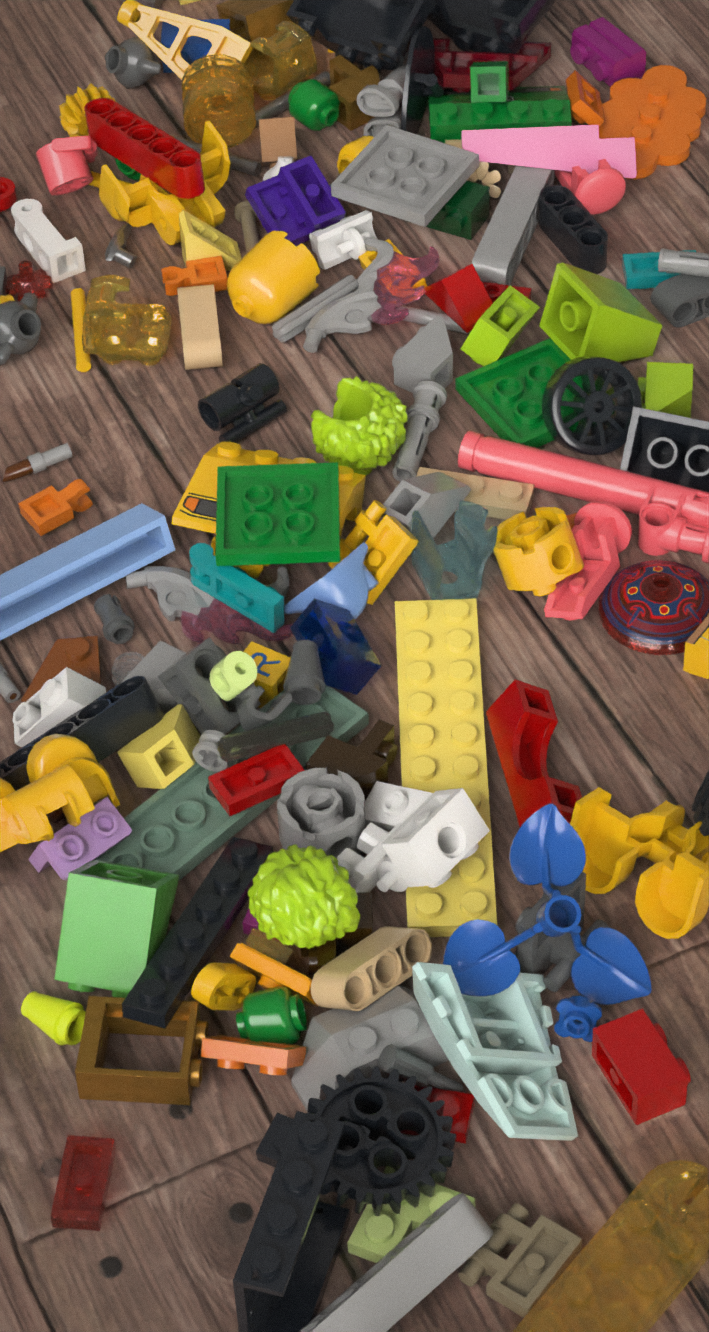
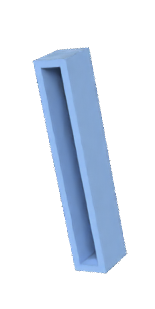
M141 503L1 574L0 641L175 551L165 515Z

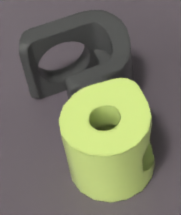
M233 651L213 666L210 671V683L214 691L223 700L230 701L233 698H239L242 701L237 710L241 726L245 731L255 733L283 712L292 702V695L290 692L283 693L271 703L270 708L266 712L258 711L256 705L259 697L265 690L261 686L256 687L254 685L258 670L256 663L247 653Z

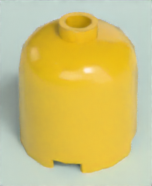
M273 230L267 233L232 268L227 279V291L235 311L239 315L258 324H272L280 320L319 286L316 283V276L320 273V269L314 256L303 243L296 247L292 242L285 239L288 234L284 231Z

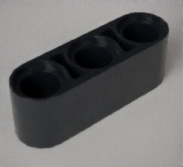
M560 185L543 188L539 196V226L573 266L594 274L603 272L607 265V232L569 189Z

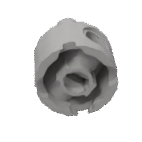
M312 768L297 773L285 782L281 788V796L277 801L279 840L283 849L287 850L288 846L297 844L299 848H307L312 845L317 849H324L327 856L333 855L336 858L346 848H350L358 854L363 852L357 848V844L362 831L366 828L365 797L356 780L349 774L339 770L337 776L327 774V768Z

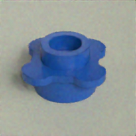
M573 996L560 1000L556 1007L560 1015L559 1020L554 1025L555 1032L561 1037L570 1036L572 1038H582L586 1042H592L593 1028L597 1027V1020L602 1017L601 1008L594 1001L584 996Z

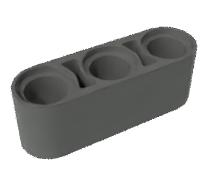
M679 274L666 279L654 288L650 298L651 303L677 328L709 317V277Z

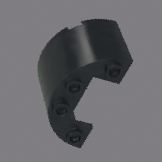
M294 0L286 15L296 25L294 30L299 35L307 39H314L335 52V56L341 55L352 64L357 62L365 68L373 65L378 73H381L382 70H395L403 65L409 52L413 33L417 27L425 24L437 0Z
M437 0L427 20H430L438 29L450 37L454 44L462 51L468 52L472 50L474 52L515 54L556 0Z

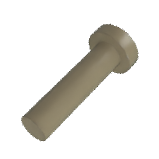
M243 201L235 206L234 215L235 219L242 224L246 252L248 253L259 242L255 222L258 216L249 201Z

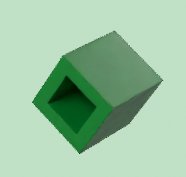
M508 61L473 62L470 67L471 103L506 102L509 97Z

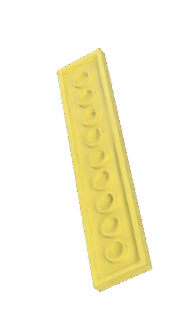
M476 598L395 601L402 786L431 793L439 790L463 788L490 830L478 842V850L468 858L460 860L450 870L452 875L446 882L434 888L419 886L406 889L407 928L422 929L428 933L429 937H450L459 926L471 920H486L497 925Z

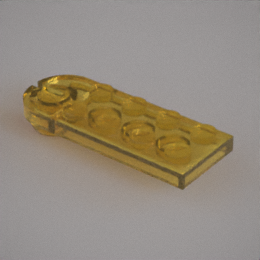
M675 1160L663 1163L652 1169L513 1332H648L709 1259L708 1168L692 1161ZM695 1198L689 1206L684 1203L688 1199Z

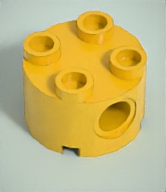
M557 507L534 508L536 516L526 518L525 512L518 513L501 522L492 531L490 536L492 542L490 541L509 590H532L534 596H544L556 589V583L583 569L584 563L564 510Z

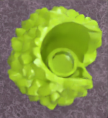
M357 376L353 379L342 378L337 384L336 397L338 400L333 407V417L327 416L320 410H314L311 415L313 419L311 423L312 441L316 446V453H321L326 462H338V465L352 468L354 473L368 475L377 466L385 467L387 462L391 461V455H394L405 442L406 429L404 425L408 420L407 406L402 404L395 392L387 390V388L379 383H369L367 380L362 382Z
M297 844L288 846L287 850L282 848L278 852L269 854L265 863L260 865L258 874L252 878L253 886L248 890L250 898L249 910L259 923L258 929L265 933L266 938L269 940L277 938L283 945L294 944L299 948L306 947L311 949L314 946L320 947L326 941H333L336 937L342 938L345 933L354 932L358 928L360 913L356 907L358 895L356 890L348 883L349 871L345 867L338 865L336 857L333 855L327 856L324 849H317L312 845L307 848H299Z

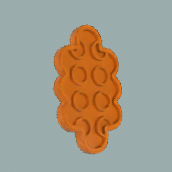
M670 65L652 67L644 73L642 79H621L610 87L609 101L602 104L605 121L599 126V139L635 137L637 175L633 180L646 178L655 171L657 165H678L689 157L690 142L700 136L701 119L706 114L707 98L698 89L687 87V76L681 69Z

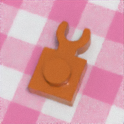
M222 255L186 261V268L183 269L175 266L161 269L162 281L165 283V293L168 296L178 295V287L214 284L215 292L227 290L228 278Z

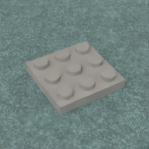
M385 125L331 184V195L350 203L426 227L479 167V154Z

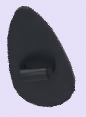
M426 26L417 27L412 35L403 89L401 130L417 134L428 97L434 96L437 98L444 93V87L437 76L433 74L435 64L434 41L430 29Z

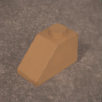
M294 117L259 119L262 166H269V169L276 165L280 156L294 157V162L297 161Z

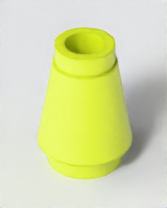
M36 991L29 993L25 997L21 1006L22 1015L28 1018L58 1045H76L81 1041L86 1011H84L80 1003L40 994Z

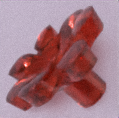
M25 260L18 264L19 274L10 275L7 278L6 294L15 295L18 293L19 302L27 292L36 294L38 299L46 297L45 289L53 286L51 276H47L46 271L42 269L34 271L31 261Z

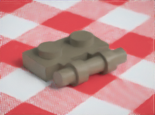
M514 1203L506 1214H499L490 1226L494 1232L492 1237L466 1260V1264L458 1273V1277L465 1285L473 1287L481 1276H491L492 1278L486 1285V1295L528 1320L580 1253L583 1239L544 1215H541L531 1228L524 1225L523 1223L529 1217V1212L522 1205ZM507 1244H515L516 1248L506 1260L499 1256V1253Z

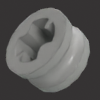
M207 730L202 733L199 743L194 747L192 754L195 761L201 767L209 771L220 772L228 767L230 759H232L236 752V745L224 733L216 730Z

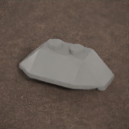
M398 985L363 1010L331 1009L312 1017L303 1046L306 1047L303 1066L295 1067L291 1079L292 1087L307 1112L309 1099H320V1086L322 1084L335 1090L336 1075L340 1074L348 1082L353 1081L354 1069L359 1068L365 1078H371L374 1066H378L380 1054L387 1045L393 1044L402 1050L427 1060L428 1064L433 1067L449 1061L432 1033L413 990ZM380 1070L381 1077L388 1079L390 1074Z

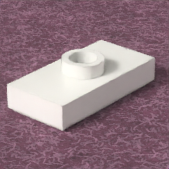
M376 781L365 801L366 826L372 822L384 830L391 831L397 824L402 825L433 793Z

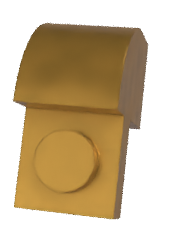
M341 55L330 59L329 88L337 94L340 102L337 121L352 131L375 118L366 115L359 109L357 95L367 85H378L380 82L379 73L373 65L360 70Z

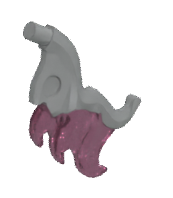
M366 238L364 240L366 250L376 251L378 253L376 258L357 279L359 287L355 292L328 303L312 317L305 328L306 339L303 348L310 353H315L318 350L321 339L326 338L327 334L335 332L364 333L372 330V322L390 325L405 319L409 315L408 309H396L402 305L412 303L425 293L424 286L414 289L412 287L420 279L429 276L437 269L440 261L438 251L431 246L428 255L420 258H410L395 252L392 245L386 241Z
M144 566V570L135 571L125 576L127 589L143 586L153 589L157 593L159 608L164 617L169 621H175L176 617H181L182 632L192 641L200 643L204 641V635L200 630L212 632L217 638L232 644H239L240 642L239 637L235 634L238 631L252 633L263 640L280 641L292 636L297 630V624L293 623L283 625L275 633H272L195 587L191 583L190 573L178 568ZM281 566L277 570L278 579L274 583L265 586L273 587L280 595L285 597L289 591V576L287 568Z

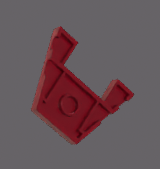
M433 38L435 48L433 73L437 76L443 87L451 88L456 92L471 91L470 67L473 62L508 61L509 90H513L551 57V42H524L520 47L519 53L513 54L450 51V39Z

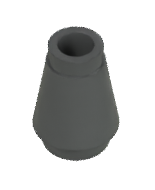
M300 640L293 644V651L283 685L285 692L291 693L292 702L295 704L311 705L318 702L326 688L318 646L310 640Z

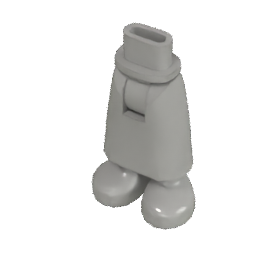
M407 62L391 72L378 85H367L357 95L359 109L366 115L375 117L364 127V136L375 137L385 125L401 129V111Z

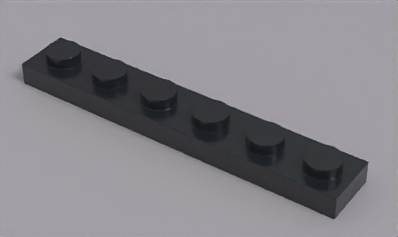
M232 837L123 1001V1018L166 1029L191 990L197 975L207 965L248 901V890L253 886L252 878L258 874L260 865L265 863L268 855L273 853V846Z

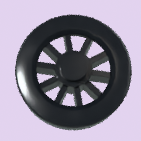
M595 356L575 358L559 367L549 379L542 399L543 419L551 436L564 448L586 455H604L622 447L626 443L633 406L642 408L641 391L631 372L614 360ZM593 374L598 375L596 382L594 381ZM581 376L583 390L572 379ZM610 383L612 385V388L607 390V387ZM566 387L575 395L573 401L562 400ZM617 397V405H614L612 399ZM561 406L573 407L574 412L562 419ZM616 411V415L613 419L611 417L612 412ZM578 422L575 432H572L568 427ZM602 422L608 427L605 430H603ZM591 429L592 436H587L589 430Z

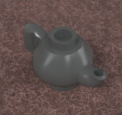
M138 37L124 40L119 46H112L105 55L108 72L113 73L117 81L127 89L140 87L155 74H159L161 70L158 59L145 42Z
M27 292L20 302L7 301L0 305V365L5 364L11 354H25L37 345L41 321L36 314L38 303L36 294Z

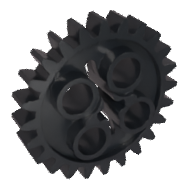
M374 1066L371 1078H365L359 1068L354 1069L353 1081L348 1082L342 1075L338 1074L336 1075L335 1090L322 1084L320 1086V1099L310 1098L308 1102V1114L345 1122V1128L339 1144L349 1145L353 1149L350 1151L336 1150L321 1195H326L336 1190L338 1192L336 1205L339 1207L349 1198L355 1200L354 1209L357 1214L361 1212L365 1203L372 1204L375 1216H380L383 1204H389L395 1214H400L401 1201L404 1199L414 1208L418 1207L419 1191L426 1196L432 1197L435 1191V1182L444 1183L447 1174L446 1167L452 1166L454 1152L451 1150L454 1149L456 1134L450 1133L453 1122L452 1117L442 1116L445 1102L439 1100L430 1103L433 1089L430 1086L423 1088L419 1092L415 1090L416 1076L414 1075L405 1083L399 1082L398 1069H394L388 1079L381 1077L378 1066ZM370 1108L376 1111L377 1113L364 1114L361 1113L358 1109ZM412 1130L419 1135L409 1137L403 1135L400 1131ZM388 1166L396 1172L385 1174L376 1168Z

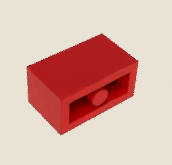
M643 1008L593 1028L592 1057L635 1125L686 1105L687 1086L691 1082L689 1070L680 1057H674L668 1048L667 1038L662 1027L657 1022L652 1023Z

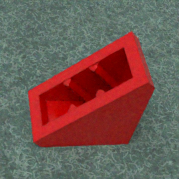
M473 264L458 269L424 287V294L466 333L473 329L479 318L493 304Z

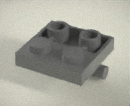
M584 872L567 886L558 887L551 884L554 890H559L561 895L572 897L579 904L581 920L578 925L581 927V931L584 929L586 873ZM544 892L542 898L533 908L529 906L520 914L515 926L518 934L537 924L536 914L539 907L550 900V897ZM597 919L580 936L582 945L585 946L590 932L600 927L610 928L608 924L603 920ZM541 931L517 945L515 956L520 963L521 973L543 975L553 963L556 965L543 979L545 986L552 992H557L570 978L572 963L581 955L574 949L569 932L560 937H550Z

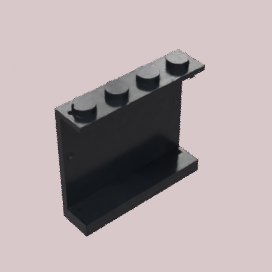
M296 1111L233 1279L239 1332H299L316 1317L350 1222V1209L318 1201L344 1131L345 1122Z

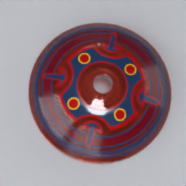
M651 560L625 567L615 573L599 596L598 609L601 623L612 638L632 650L652 655L685 652V642L709 615V579L689 566L672 561Z

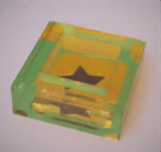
M254 927L250 929L243 941L245 945L282 964H286L293 951L273 938L267 939L266 934Z

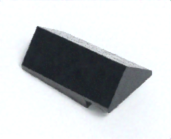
M633 406L620 469L709 492V422Z

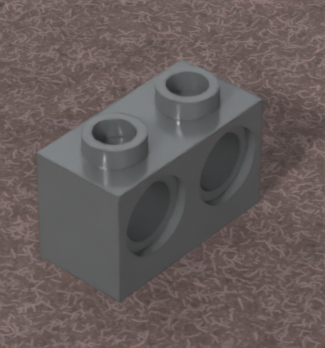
M210 637L190 649L157 677L176 702L184 706L193 724L201 734L207 730H216L226 734L240 722L237 710L242 701L239 698L225 701L228 706L227 710L222 704V698L212 688L209 679L210 671L213 666L226 657V654L220 647L215 645ZM195 666L201 670L203 677L199 675ZM258 701V703H257V705H256V708H257L259 705H261V703H260L259 701Z

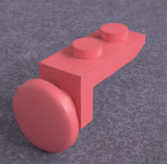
M606 159L599 160L598 170L591 174H588L586 169H581L579 165L572 167V172L554 170L560 184L569 189L592 215L609 211L620 202L625 194L626 182L622 173L611 168Z
M593 501L584 505L577 512L572 533L584 567L578 573L572 574L556 584V589L548 595L544 608L545 617L563 618L569 621L583 619L620 568L618 553L624 551L628 546L632 536V528L627 516L615 505L604 501Z

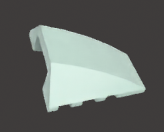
M417 962L412 966L414 995L432 1033L457 1074L509 1138L572 1141L578 1137L567 1082L558 1079L556 1066L562 1062L558 1046L551 1045L548 1027L554 1023L551 1009L549 1006L542 1005L540 992L546 989L543 983L544 976L520 972L515 982L504 991L491 996L476 997L461 994L451 965Z

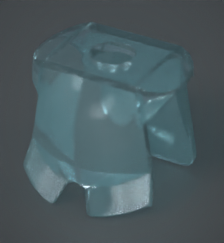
M460 500L454 515L455 539L441 545H436L420 513L413 511L412 534L419 542L412 551V565L431 600L443 601L446 599L478 598L487 559L493 552L497 539L496 525H493L487 531L484 528L488 515V510L473 502ZM444 571L452 572L458 578L451 584L441 583Z

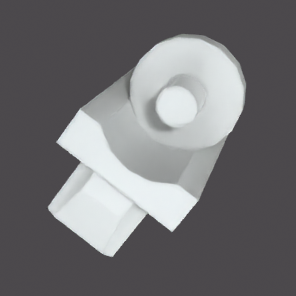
M365 210L356 215H350L325 229H319L310 233L309 238L312 251L317 255L320 268L326 270L350 258L358 260L359 256L366 253L364 240L366 238L377 239L372 225V212Z
M371 822L362 831L357 844V848L368 855L364 858L350 848H346L337 857L338 865L345 867L349 871L348 883L357 893L370 892L376 885L382 892H387L389 889L395 892H403L408 888L404 879L381 846L401 826L400 824H397L388 832Z

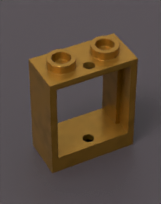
M89 996L75 1069L79 1099L190 1105L193 1087H201L203 1061L202 1059H197L198 1050L202 1047V1038L208 1037V1021H202L200 1018L199 1002L183 1001L166 1029L123 1018L122 1003L125 998ZM109 1033L184 1037L179 1072L104 1068Z

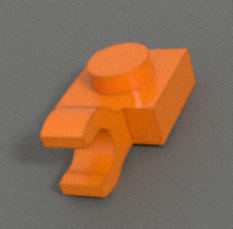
M82 479L74 480L60 491H57L51 485L18 503L20 513L40 536H43L74 519L73 511L83 512L93 505L92 501L85 494L90 491V488Z

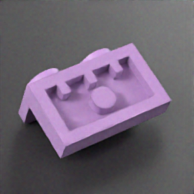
M108 797L94 805V810L80 816L81 824L74 827L67 824L54 833L52 840L43 841L38 844L28 860L38 873L51 865L62 880H67L69 872L100 857L131 834L132 829Z

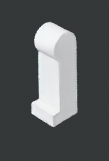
M23 199L12 205L11 213L15 220L14 232L53 283L86 271L83 247L76 237L65 240L43 214L42 205L38 200Z

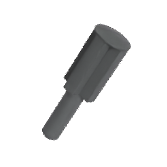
M393 1044L387 1045L380 1054L378 1066L381 1071L390 1074L394 1069H398L399 1078L405 1081L414 1075L416 1076L415 1085L420 1088L429 1084L438 1089L463 1092L462 1083L433 1071V1066L428 1064L427 1060L402 1050Z

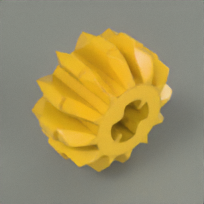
M90 83L85 90L77 86V92L74 95L66 94V103L59 105L60 123L70 137L89 136L84 106L88 102L98 98H109L115 101L103 86L97 88Z

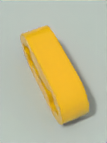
M209 963L199 972L194 980L191 995L192 998L211 1010L235 1011L243 1006L246 995L254 991L256 977L235 963Z

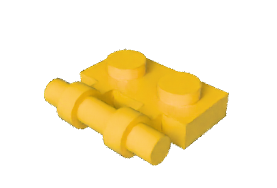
M373 500L366 511L361 510L354 520L356 522L355 527L346 539H340L341 562L369 536L365 542L368 546V552L365 556L364 565L379 582L375 588L368 592L367 604L373 605L419 542L395 517L386 514L379 521L387 508L377 500ZM328 562V565L333 569L340 562Z

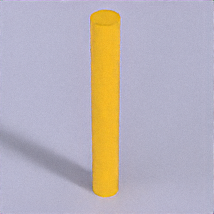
M75 288L70 294L76 369L79 372H88L91 369L85 291L81 288Z

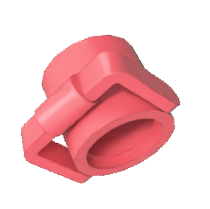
M90 136L57 138L36 152L37 160L51 195L68 194L87 186L93 181L88 163L95 161L98 149L95 141Z

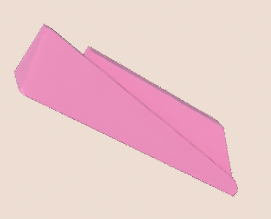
M599 125L461 131L462 149L479 154V161L569 172H572V167L579 165L581 169H586L587 173L591 174L598 170L599 160L606 159L611 168L620 171L624 178L633 179L637 175L635 137L599 139Z

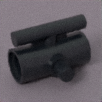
M263 363L257 364L234 378L230 383L224 384L198 401V410L201 418L212 430L219 431L230 423L233 424V428L219 436V441L238 443L286 413L287 407L280 399L264 407L263 403L279 393L280 387L273 371Z

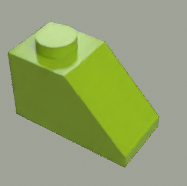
M510 285L479 318L460 349L469 355L474 362L482 366L502 359L540 307Z

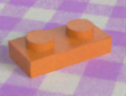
M575 70L566 79L571 115L581 125L587 123L588 125L600 126L605 121L600 92Z
M225 1035L202 1038L201 1057L217 1059V1067L226 1069H245V1063L260 1065L259 1073L282 1076L287 1075L288 1068L303 1066L306 1055L305 1046L250 1041L247 1038Z

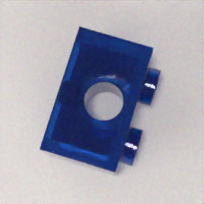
M314 598L290 627L297 641L310 640L317 644L324 681L327 686L357 695L382 666L351 612L347 609Z

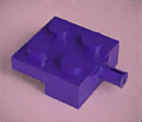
M311 155L280 167L277 176L247 187L245 193L247 200L266 232L269 233L273 230L284 231L288 234L285 239L292 242L295 246L309 241L310 233L340 222L346 214L339 200L331 195V184H328Z

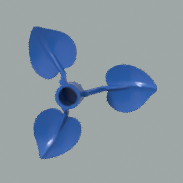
M548 804L540 808L521 825L513 838L509 852L511 870L516 879L524 885L542 883L543 892L550 897V900L543 903L537 911V924L505 942L504 934L496 924L479 919L468 921L451 934L445 947L442 964L451 965L461 994L476 997L495 995L509 988L520 973L519 960L510 949L541 931L550 937H560L569 932L574 949L581 954L573 961L571 966V979L575 989L581 996L591 999L595 1004L613 1005L649 995L652 987L646 964L635 945L624 934L615 929L600 927L590 932L585 946L582 945L579 934L581 927L578 925L581 920L579 904L572 897L561 895V892L554 890L551 884L563 887L571 884L579 877L586 863L585 848L576 830L565 820L554 804Z

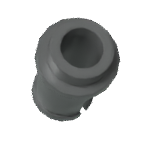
M110 594L98 598L94 604V610L103 624L104 637L115 644H123L129 641L133 636L135 625L132 618L124 613L119 599L115 595L111 598Z

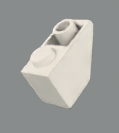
M66 667L53 679L46 681L37 693L26 702L21 703L13 712L15 744L24 747L105 694L106 687Z

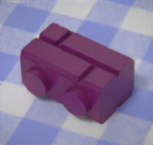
M604 17L591 21L589 26L585 24L573 30L570 48L571 57L576 64H582L590 70L596 80L603 81L611 87L621 79H641L643 77L646 67V51Z

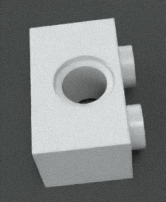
M463 788L435 791L381 846L408 887L429 886L434 888L443 884L451 877L452 872L450 870L460 860L468 858L478 850V842L490 830Z

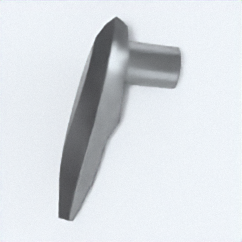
M125 224L115 232L105 252L106 261H116L129 269L133 267L137 258L136 255L125 250L132 228L130 224Z

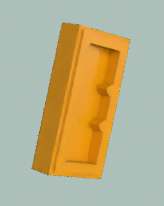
M243 943L236 944L230 958L243 969L261 977L257 983L264 989L278 986L287 987L293 995L299 994L303 1000L318 1007L311 995V978Z

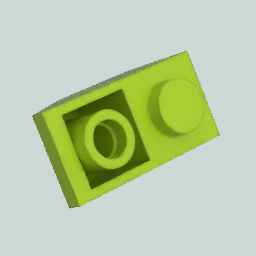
M647 362L646 377H638L642 400H645V404L642 403V408L690 418L693 364Z

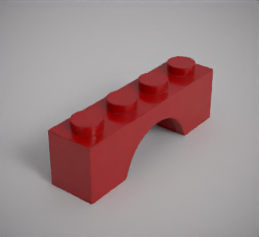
M515 679L489 707L486 715L519 826L521 827L533 813L548 804H554L570 824L575 803L582 798L579 786L551 778L547 772L548 745L558 723L549 691Z

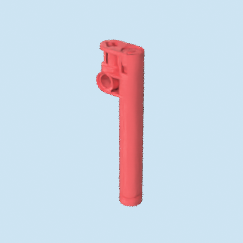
M470 430L464 435L458 454V467L460 469L472 472L477 471L480 474L502 480L534 484V488L586 502L604 501L611 503L624 512L639 515L638 546L644 553L660 556L670 551L678 553L680 550L701 555L702 561L709 564V492L493 436L485 437L484 434Z

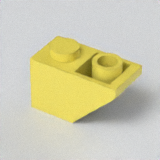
M178 704L167 712L160 722L130 741L117 753L137 787L165 789L195 764L192 751L196 744L199 743L201 736L184 706Z

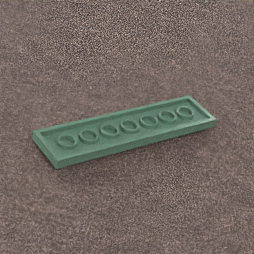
M325 684V691L321 694L318 702L311 705H299L291 702L276 719L258 732H247L240 725L227 736L236 745V752L232 759H230L227 768L285 743L304 770H306L307 761L328 735L347 743L369 724V713ZM285 690L279 693L276 697H274L271 701H269L258 711L266 712L270 708L271 703L274 700L280 697L283 693H286ZM195 761V764L165 789L158 790L128 814L124 819L132 829L131 834L95 860L178 874L179 880H181L279 799L281 794L229 817L209 788L208 777L217 772L209 771Z

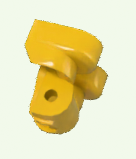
M210 120L205 122L200 152L205 191L200 196L184 199L173 194L169 195L158 184L142 174L140 175L139 182L123 188L107 164L101 167L100 201L109 214L117 221L127 222L133 227H141L153 223L161 238L168 245L181 242L178 214L182 210L215 228V226L222 224L225 218L226 210L214 194L223 187L229 176L230 160L227 145Z
M53 734L46 736L33 746L28 755L26 769L30 784L15 791L10 783L0 778V853L17 843L27 844L41 840H52L54 834L46 815L60 807L69 825L77 827L81 824L80 816L94 810L93 803L108 797L115 808L120 805L108 772L97 762L94 753L86 743L70 735Z
M598 787L575 803L570 825L580 836L585 848L586 863L582 871L586 873L585 891L593 894H606L629 878L637 858L645 857L655 864L640 875L637 885L635 904L640 918L651 931L666 939H678L687 934L702 922L709 908V836H703L699 828L702 822L699 821L690 829L683 827L684 807L682 805L675 806L667 800L649 813H642L629 818L609 806L612 794Z

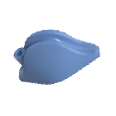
M365 541L325 576L285 604L284 613L287 615L293 613L312 615L330 625H343L357 619L366 607L368 592L379 584L364 565L365 556L368 552V546Z

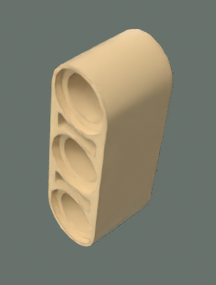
M214 284L178 287L177 293L185 370L223 367Z
M393 926L379 928L321 967L314 974L311 982V995L314 1002L319 1007L350 1011L365 1009L413 975L412 966L417 962H429L432 954V942L428 933L416 928Z

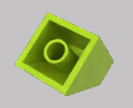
M557 263L539 327L571 360L584 356H595L622 362L653 356L662 324L621 283L566 263Z

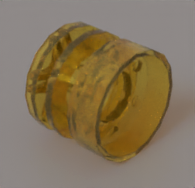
M224 54L207 55L195 60L185 70L181 80L184 129L193 141L202 144L205 122L210 120L225 141L227 149L243 143L252 134L256 125L253 76L240 60Z

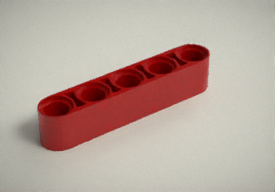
M109 98L94 99L84 106L88 133L91 139L95 141L97 147L179 198H195L204 193L205 182L201 155L197 151Z

